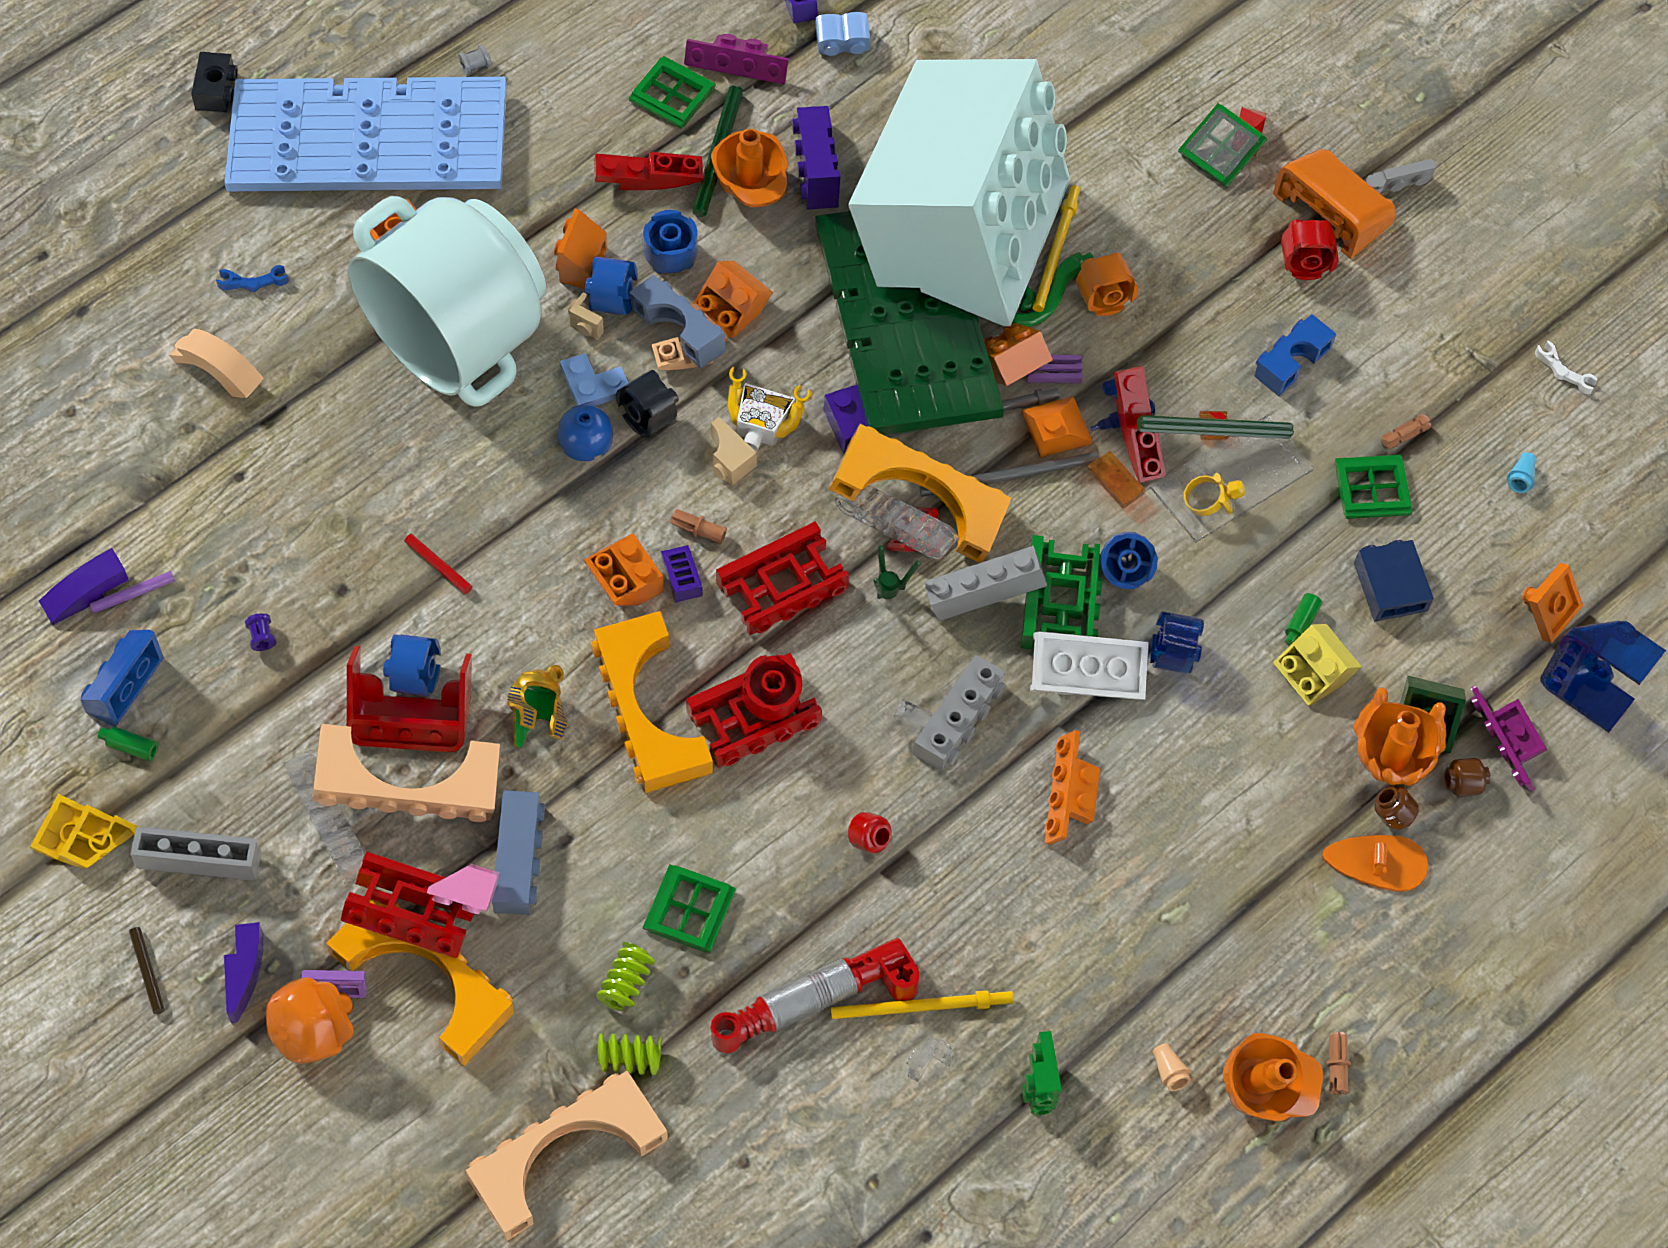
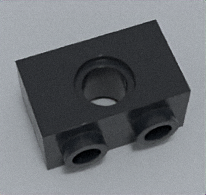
M199 53L191 92L195 110L227 112L229 102H233L234 88L232 83L238 78V67L233 64L231 54Z

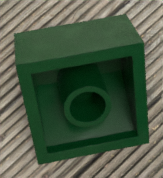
M1407 676L1400 704L1417 707L1430 713L1436 703H1443L1446 708L1444 722L1447 734L1445 740L1446 748L1443 752L1451 753L1466 702L1465 690Z

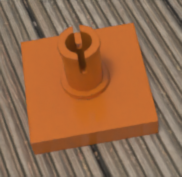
M1559 563L1538 589L1529 586L1522 595L1524 603L1530 605L1542 641L1553 643L1583 607L1570 565Z

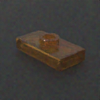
M1111 451L1089 464L1088 470L1122 509L1145 494L1143 486Z

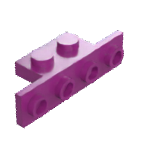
M722 34L716 37L713 44L687 39L684 64L785 84L789 58L767 54L768 44H764L758 39L743 40L736 38L732 34Z
M1476 685L1471 687L1475 696L1470 699L1479 713L1484 711L1489 719L1484 724L1492 737L1498 735L1502 743L1498 748L1505 761L1512 760L1516 767L1512 771L1520 787L1526 785L1530 791L1535 790L1536 788L1522 764L1548 749L1520 700L1516 699L1492 712Z

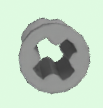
M483 44L478 45V49L468 53H458L460 66L467 76L471 74V71L483 66L486 68L491 67L489 54Z

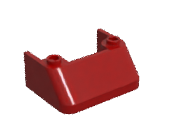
M354 646L347 663L346 726L351 727L353 744L366 747L455 752L463 746L466 738L471 699L472 654L466 653L460 670L459 680H450L443 686L441 700L384 696V685L378 676L371 673H360L361 646Z

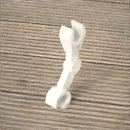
M1547 341L1544 346L1548 353L1544 352L1540 345L1537 346L1535 351L1536 357L1547 366H1550L1557 379L1566 380L1577 385L1578 390L1583 394H1591L1594 387L1586 385L1585 382L1595 386L1597 378L1594 375L1584 374L1582 376L1568 370L1559 361L1556 348L1552 342Z

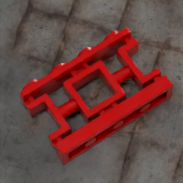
M816 521L716 569V584L721 592L724 591L727 598L740 592L749 606V609L741 612V621L747 626L746 631L749 635L763 633L781 620H790L797 612L805 608H814L823 599L831 595L838 596L842 594L849 586V573L847 570H843L842 564L840 563L828 569L818 554L826 550L827 541L821 536V529ZM806 551L811 561L800 566L794 556ZM790 568L799 584L778 593L769 577ZM818 571L823 581L811 587V582L807 575ZM757 574V579L761 586L750 591L744 580ZM768 595L774 605L761 611L757 600Z
M791 652L784 655L796 663ZM745 673L687 698L686 712L691 721L694 720L696 728L708 722L713 727L719 740L709 744V752L714 757L717 768L724 765L732 766L741 757L750 753L758 754L764 751L768 745L777 741L779 743L785 742L793 734L803 729L804 731H809L815 728L822 720L820 705H817L815 698L802 703L799 700L794 710L795 716L786 720L781 719L774 723L762 720L748 726L740 711V708L745 706L741 697ZM728 705L732 717L720 722L714 711ZM739 727L744 739L730 744V739L726 732Z
M366 851L355 884L368 888L365 896L349 892L344 903L341 921L453 958H458L467 930L454 926L455 920L460 918L471 922L475 913L462 910L463 904L452 901L450 905H445L432 900L433 895L427 893L428 887L446 877ZM377 887L388 891H392L393 893L390 894L384 891L377 890ZM398 899L426 907L424 915L395 907ZM371 901H374V902H377V903H381V904L387 905V907L384 908V907H381V906L372 904ZM437 906L450 910L451 913L436 909L434 907ZM429 920L445 924L446 926L443 927L430 923Z

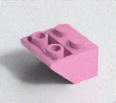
M470 864L429 886L427 893L433 895L432 900L435 902L450 905L452 901L463 904L462 910L480 914L482 910L487 911L490 908L500 872Z

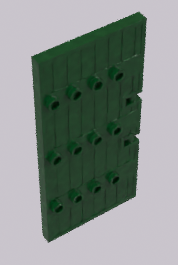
M851 211L815 216V227L834 300L837 299L836 308L846 347L849 349V358L867 426L876 429L882 435L1003 418L1004 407L977 315L921 292L920 288L877 287Z

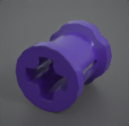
M266 613L254 614L245 620V626L250 630L252 637L250 642L251 649L254 651L271 649L277 643L275 636L271 634L269 626L271 623L270 615Z

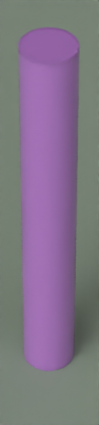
M169 571L91 602L89 605L93 614L175 582L172 572Z

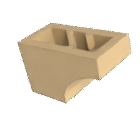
M720 417L715 419L711 423V438L715 441L718 450L713 454V471L719 479H725L732 486L757 467V452Z

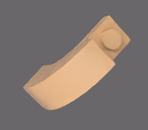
M193 329L188 336H184L176 342L175 349L169 354L175 363L193 364L207 371L220 382L232 397L247 398L264 379L256 368L237 350L218 337L203 330Z

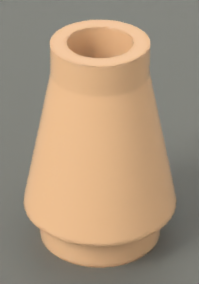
M1168 1043L1157 1046L1153 1050V1054L1163 1086L1168 1087L1169 1091H1177L1187 1086L1191 1081L1189 1076L1190 1070L1173 1052Z

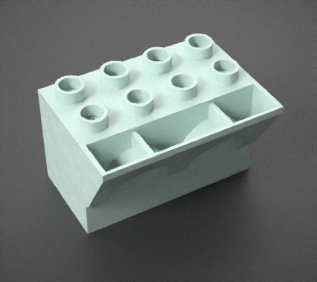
M1037 59L915 61L848 204L877 287L920 288L921 292L987 320L1002 326H1011L1071 180L1064 157L1067 145L1066 129L1063 124H1055L1052 115L1055 106L1054 86L1050 81H1043Z

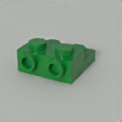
M1052 1031L1039 1032L1036 1043L1032 1044L1033 1053L1029 1055L1031 1068L1029 1074H1025V1084H1022L1024 1102L1030 1104V1110L1036 1116L1047 1115L1052 1110H1055L1062 1091Z

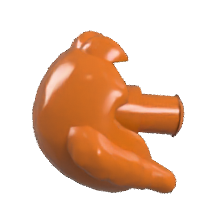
M1378 688L1374 698L1361 710L1359 717L1353 725L1358 738L1357 751L1359 759L1363 766L1372 774L1373 778L1389 785L1404 784L1411 786L1430 774L1437 764L1438 755L1446 748L1445 705L1443 703H1436L1430 713L1417 707L1388 702V691L1385 688Z

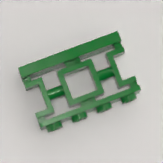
M1032 536L1031 546H1034L1040 563H1042V554H1047L1046 565L1059 566L1060 573L1046 572L1045 580L1047 586L1026 593L1021 648L1032 650L1035 644L1033 633H1035L1038 603L1042 604L1041 615L1056 616L1055 624L1041 622L1040 632L1081 636V627L1067 625V618L1081 619L1083 609H1087L1085 636L1098 637V629H1093L1094 621H1099L1101 606L1096 604V595L1101 596L1103 579H1098V571H1103L1100 565V544L1094 543V548L1088 547L1089 544H1083L1081 556L1054 553L1055 540L1044 542V536ZM1087 559H1091L1089 588H1085L1086 576L1071 575L1072 568L1085 569ZM1059 586L1078 589L1076 606L1049 603L1050 587Z

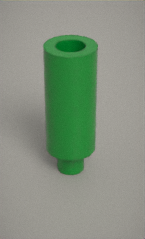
M1311 593L1303 595L1285 629V634L1287 635L1285 643L1288 646L1295 642L1312 625L1323 604L1318 596Z
M114 726L110 730L103 727L100 728L97 736L98 739L105 741L106 747L150 762L158 751V741Z

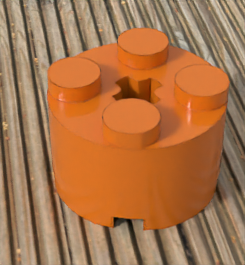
M1112 253L1097 259L1089 258L1081 264L1082 270L1077 276L1076 284L1090 312L1094 311L1098 316L1113 315L1125 309L1124 304L1130 300L1132 303L1136 299L1139 291L1138 285L1120 253Z

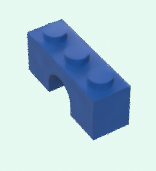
M1313 314L1304 321L1300 319L1293 326L1291 333L1287 337L1285 335L1281 336L1269 353L1265 351L1259 356L1256 361L1257 368L1254 377L1276 395L1280 396L1297 380L1301 365L1292 357L1303 356L1315 364L1332 348L1336 333Z

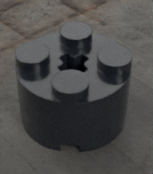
M650 370L640 375L616 392L618 407L623 405L626 411L622 415L624 420L640 436L647 434L648 437L677 417L676 403L679 402L678 395L672 388L666 387L655 370Z

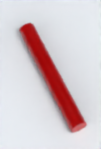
M409 534L405 538L404 542L460 591L464 594H468L473 586L413 534Z

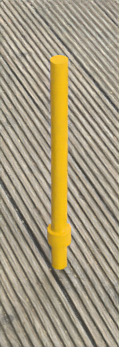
M1077 185L1070 187L1067 199L1063 201L1060 212L1062 215L1033 304V310L1036 312H1042L1071 219L1076 215L1078 209L1077 200L1081 189Z
M988 990L975 991L973 995L830 1007L831 1019L966 1007H977V1010L989 1009L990 1005L1014 1003L1012 991L989 993Z

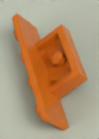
M1078 730L1061 736L1056 744L1055 749L1057 753L1055 767L1052 771V790L1048 800L1049 812L1045 824V843L1048 845L1067 838L1069 817L1085 824L1094 821L1100 768L1077 758L1081 733Z

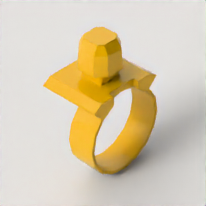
M1216 472L1214 477L1205 475L1191 480L1185 488L1184 500L1188 508L1195 515L1209 516L1217 512L1221 507H1223L1226 513L1231 515L1233 509L1230 499L1236 500L1246 494L1242 481H1232L1226 485L1222 477ZM1204 482L1216 483L1221 489V494L1213 506L1197 510L1189 505L1190 493L1197 485Z

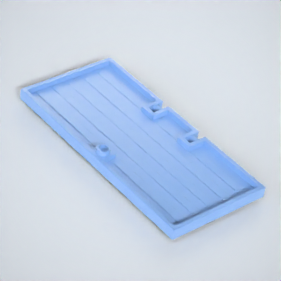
M506 77L407 78V84H398L397 78H344V85H335L334 78L235 79L225 174L226 190L228 192L502 189L507 93Z

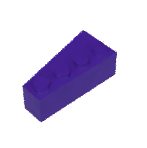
M798 107L797 116L792 119L793 135L798 134V140L794 141L795 155L801 158V161L797 162L798 178L803 177L804 182L800 183L801 200L806 199L807 210L839 208L841 175L837 167L838 158L837 154H835L834 137H832L829 107Z
M857 384L825 394L823 411L843 455L858 426L862 424L867 427Z

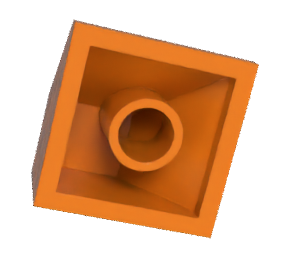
M1074 396L1023 409L1021 412L1040 458L1087 446L1093 442Z

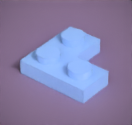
M586 353L560 361L561 370L577 406L581 404L596 406L615 400L617 390L628 384L622 367L595 375Z

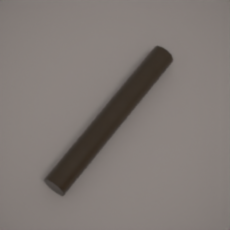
M134 927L129 930L133 948L153 1014H159L165 1011V1007L140 927Z

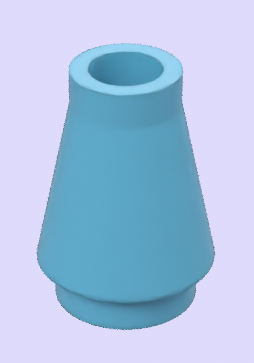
M1522 453L1518 462L1507 475L1508 486L1512 491L1526 493L1534 486L1535 464L1537 461L1534 454Z

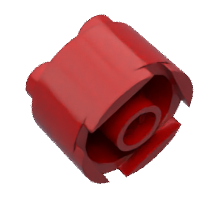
M1300 219L1290 222L1289 228L1283 233L1281 238L1286 271L1289 270L1294 278L1300 280L1319 279L1322 277L1321 274L1328 270L1331 273L1339 262L1335 233L1331 223L1326 220L1303 221Z
M778 654L776 656L763 655L752 661L745 672L741 697L746 708L754 716L771 723L789 716L796 709L802 691V675L799 667L790 658Z

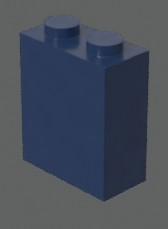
M1395 540L1387 545L1377 547L1375 545H1368L1358 551L1354 566L1374 622L1428 612L1434 597L1413 540Z

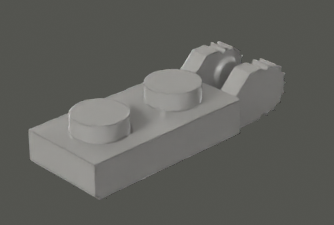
M1428 159L1386 169L1382 172L1368 175L1365 182L1379 193L1387 190L1399 191L1405 186L1413 184L1420 186L1431 180L1436 165L1434 160Z

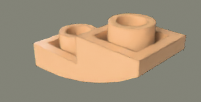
M678 337L652 344L659 370H679L698 367L684 355L682 343L679 342Z

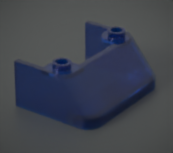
M1611 621L1573 627L1561 639L1540 676V681L1552 694L1610 733L1635 700V698L1612 683L1614 673L1611 666L1640 685L1666 650L1637 631L1627 621Z

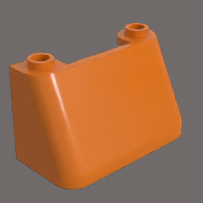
M1325 149L1316 150L1282 167L1273 191V195L1281 202L1290 196V200L1294 203L1301 198L1336 228L1334 232L1335 237L1338 239L1341 236L1344 241V247L1341 249V252L1350 259L1390 227L1396 216L1395 206L1391 200L1383 197L1338 160L1331 151Z

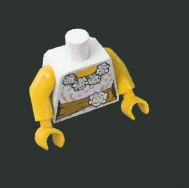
M734 367L730 369L729 376L733 380V385L729 387L727 407L731 422L737 426V434L744 437V441L756 452L761 443L775 445L779 438L786 437L798 428L805 410L803 405L813 397L812 390L809 389L807 396L801 398L800 391L802 390V385H798L794 389V397L747 383L744 384V387H741V382L747 376L746 370L743 368V376L740 379H735L733 376Z

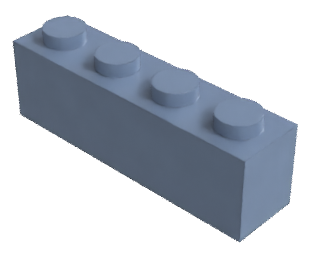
M503 790L495 871L500 872V876L492 898L494 913L530 915L531 904H537L538 888L533 886L534 876L539 877L540 858H536V849H542L543 831H538L539 821H544L545 803H540L539 792Z

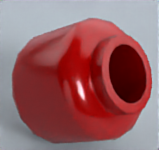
M861 812L855 815L849 824V842L859 850L868 853H879L888 846L891 840V825L886 818L880 815Z

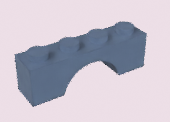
M653 275L629 292L633 311L649 325L657 322H673L684 328L680 335L683 353L699 368H703L726 351L725 333L722 328L708 321L701 310H695L684 296L676 294L666 281L662 282Z

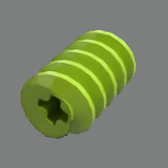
M629 942L622 943L624 948L618 950V958L612 962L613 969L607 972L608 979L602 982L601 988L603 990L596 994L597 999L601 1003L617 1011H623L624 1006H635V1002L629 996L638 997L640 995V991L634 986H644L645 981L640 977V974L648 976L651 973L644 965H655L656 963L655 959L646 950Z
M599 1033L597 1063L600 1064L602 1072H607L610 1064H612L614 1073H619L622 1065H624L626 1071L631 1074L634 1066L637 1065L639 1074H644L647 1066H649L651 1074L656 1075L660 1067L662 1038L660 1037L658 1044L654 1045L652 1036H648L645 1044H642L640 1035H636L633 1043H630L627 1034H624L620 1043H617L615 1034H611L608 1042H605L603 1033Z

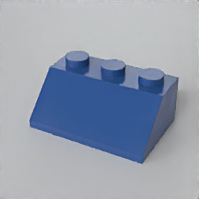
M149 629L129 630L126 636L116 643L114 653L110 659L102 663L98 670V676L82 692L80 701L87 714L111 726L116 727L164 659L155 632Z

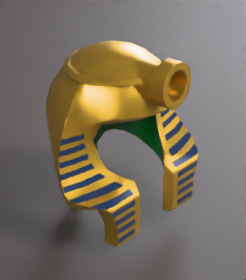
M559 665L550 666L546 671L540 669L526 671L517 678L510 688L507 705L513 711V745L515 747H521L524 744L529 729L535 728L536 719L549 721L548 735L558 740L563 739L564 730L570 724H568L560 700L561 690L558 682L563 680L564 672Z

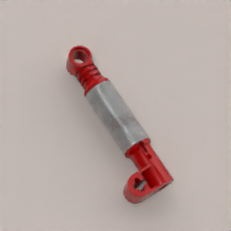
M899 938L892 939L851 959L844 957L834 961V963L823 966V968L821 967L817 971L811 972V974L808 973V975L799 977V979L788 982V984L777 987V989L771 990L768 993L766 992V994L756 998L755 1003L751 1004V1008L746 1006L744 1011L740 1009L737 1011V1014L735 1012L717 1014L711 1021L710 1026L712 1044L721 1053H732L740 1047L742 1042L747 1040V1037L751 1039L754 1037V1034H761V1031L773 1033L778 1031V1029H783V1027L794 1024V1022L811 1016V1014L820 1012L824 1008L827 1009L830 1005H835V1003L841 1002L844 999L846 1000V998L854 996V994L857 995V993L861 992L863 986L882 979L890 995L895 1000H913L919 993L920 973L918 967L903 942ZM903 968V977L899 980V970ZM724 1030H730L733 1032L730 1035L720 1034V1032Z

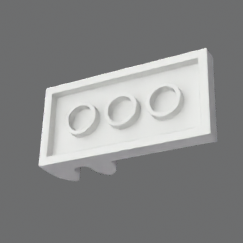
M1048 632L1033 633L1035 644L1030 692H1055L1059 695L1078 694L1145 700L1148 642Z

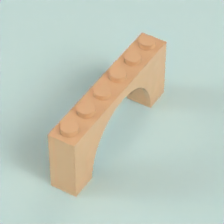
M321 724L312 801H316L324 806L343 804L353 809L371 807L379 808L380 811L388 813L398 810L408 811L415 816L435 814L444 819L463 817L469 818L473 822L491 821L495 809L500 744L470 741L464 762L449 778L430 787L416 789L401 788L379 780L362 765L353 748L351 727Z
M628 1071L621 1075L615 1073L609 1076L603 1082V1086L595 1091L589 1089L578 1096L577 1102L569 1107L561 1106L550 1114L551 1118L541 1124L539 1122L531 1124L523 1131L522 1136L515 1140L508 1139L497 1146L496 1152L488 1157L480 1156L469 1164L470 1168L465 1170L467 1178L506 1241L534 1225L532 1214L525 1201L526 1179L537 1155L555 1139L579 1130L605 1131L628 1142L641 1157L668 1141L666 1128Z

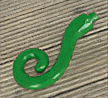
M1077 252L1066 258L1055 271L1043 311L1036 312L1034 310L1024 314L1016 313L1012 324L1018 323L1027 327H1033L1048 319L1058 307L1068 283L1076 278L1082 270L1081 264L1089 258H1094L1090 252L1085 255ZM1028 285L1023 294L1024 300L1020 306L1023 312L1033 308L1036 298L1035 292Z

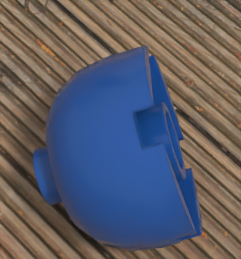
M581 404L572 407L564 413L559 421L558 442L564 449V453L577 461L589 462L595 460L594 457L605 455L613 443V428L608 415L602 409L593 405Z
M1121 532L1112 536L1105 543L1101 551L1100 565L1104 575L1113 585L1121 589L1138 588L1145 582L1150 581L1157 570L1158 556L1153 544L1145 536L1136 532Z

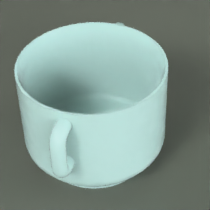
M390 196L364 213L355 222L353 228V238L361 252L350 260L348 276L357 302L371 326L397 359L411 373L432 389L450 396L458 394L466 404L473 407L489 403L514 381L517 370L516 363L510 352L528 339L538 328L540 322V299L546 293V282L539 262L531 248L516 228L500 212L489 204L477 199H469L464 203L455 198L438 197L426 202L415 211L406 199L399 196ZM396 213L401 222L374 241L370 231L390 215ZM497 363L500 367V372L480 389L475 390L471 383Z

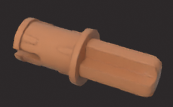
M676 509L671 516L670 523L693 533L694 537L699 535L721 545L726 536V527L705 520L704 516L699 518L679 509Z
M1333 1032L1329 1036V1061L1326 1062V1065L1329 1067L1330 1073L1329 1093L1334 1095H1341V1091H1343L1344 1095L1349 1093L1348 1067L1351 1066V1062L1348 1061V1036L1343 1032Z

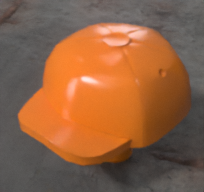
M745 129L727 136L713 149L711 154L712 164L723 190L735 196L745 206H767L779 201L785 195L788 160L776 136L755 129Z
M309 977L289 982L273 994L267 1004L266 1024L268 1036L280 1053L294 1063H311L335 1056L341 1052L342 1045L348 1042L354 1034L353 1025L347 1016L353 1011L352 1000L345 992H339L336 986L330 982H316Z
M1253 1033L1232 1050L1223 1069V1079L1230 1101L1237 1111L1259 1119L1283 1121L1287 1118L1307 1117L1317 1111L1320 1102L1323 1071L1320 1063L1315 1058L1300 1051L1293 1042L1269 1034Z

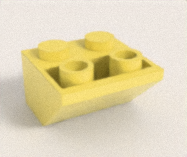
M1327 624L1311 625L1273 662L1308 706L1313 705L1343 686L1362 667Z

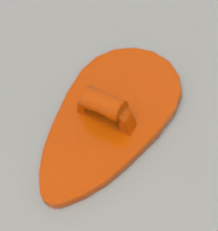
M1374 835L1347 838L1327 846L1322 852L1323 860L1341 874L1359 882L1395 892L1410 891L1418 887L1426 878L1428 871L1427 856L1421 846L1413 840L1402 836Z

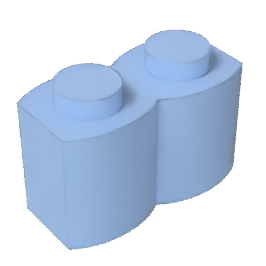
M867 13L824 14L816 17L819 54L834 56L842 52L861 54L870 50Z

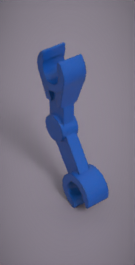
M276 265L269 274L257 278H244L230 270L222 269L219 270L220 277L228 278V280L221 281L216 279L217 286L222 290L243 288L248 289L250 292H256L259 288L271 284L283 286L289 282L287 274L276 277L278 274L285 273L283 265Z

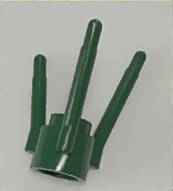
M882 545L878 546L879 577L874 579L877 598L892 599L897 596L899 590H905L907 582L916 572L921 562L919 560L915 561L902 580H900L896 573L886 570L884 548Z

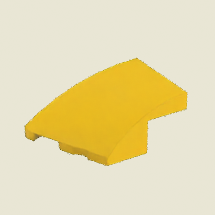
M58 794L30 845V849L60 862L87 869L135 835L136 827L139 826L116 815L112 817L87 804L83 806Z

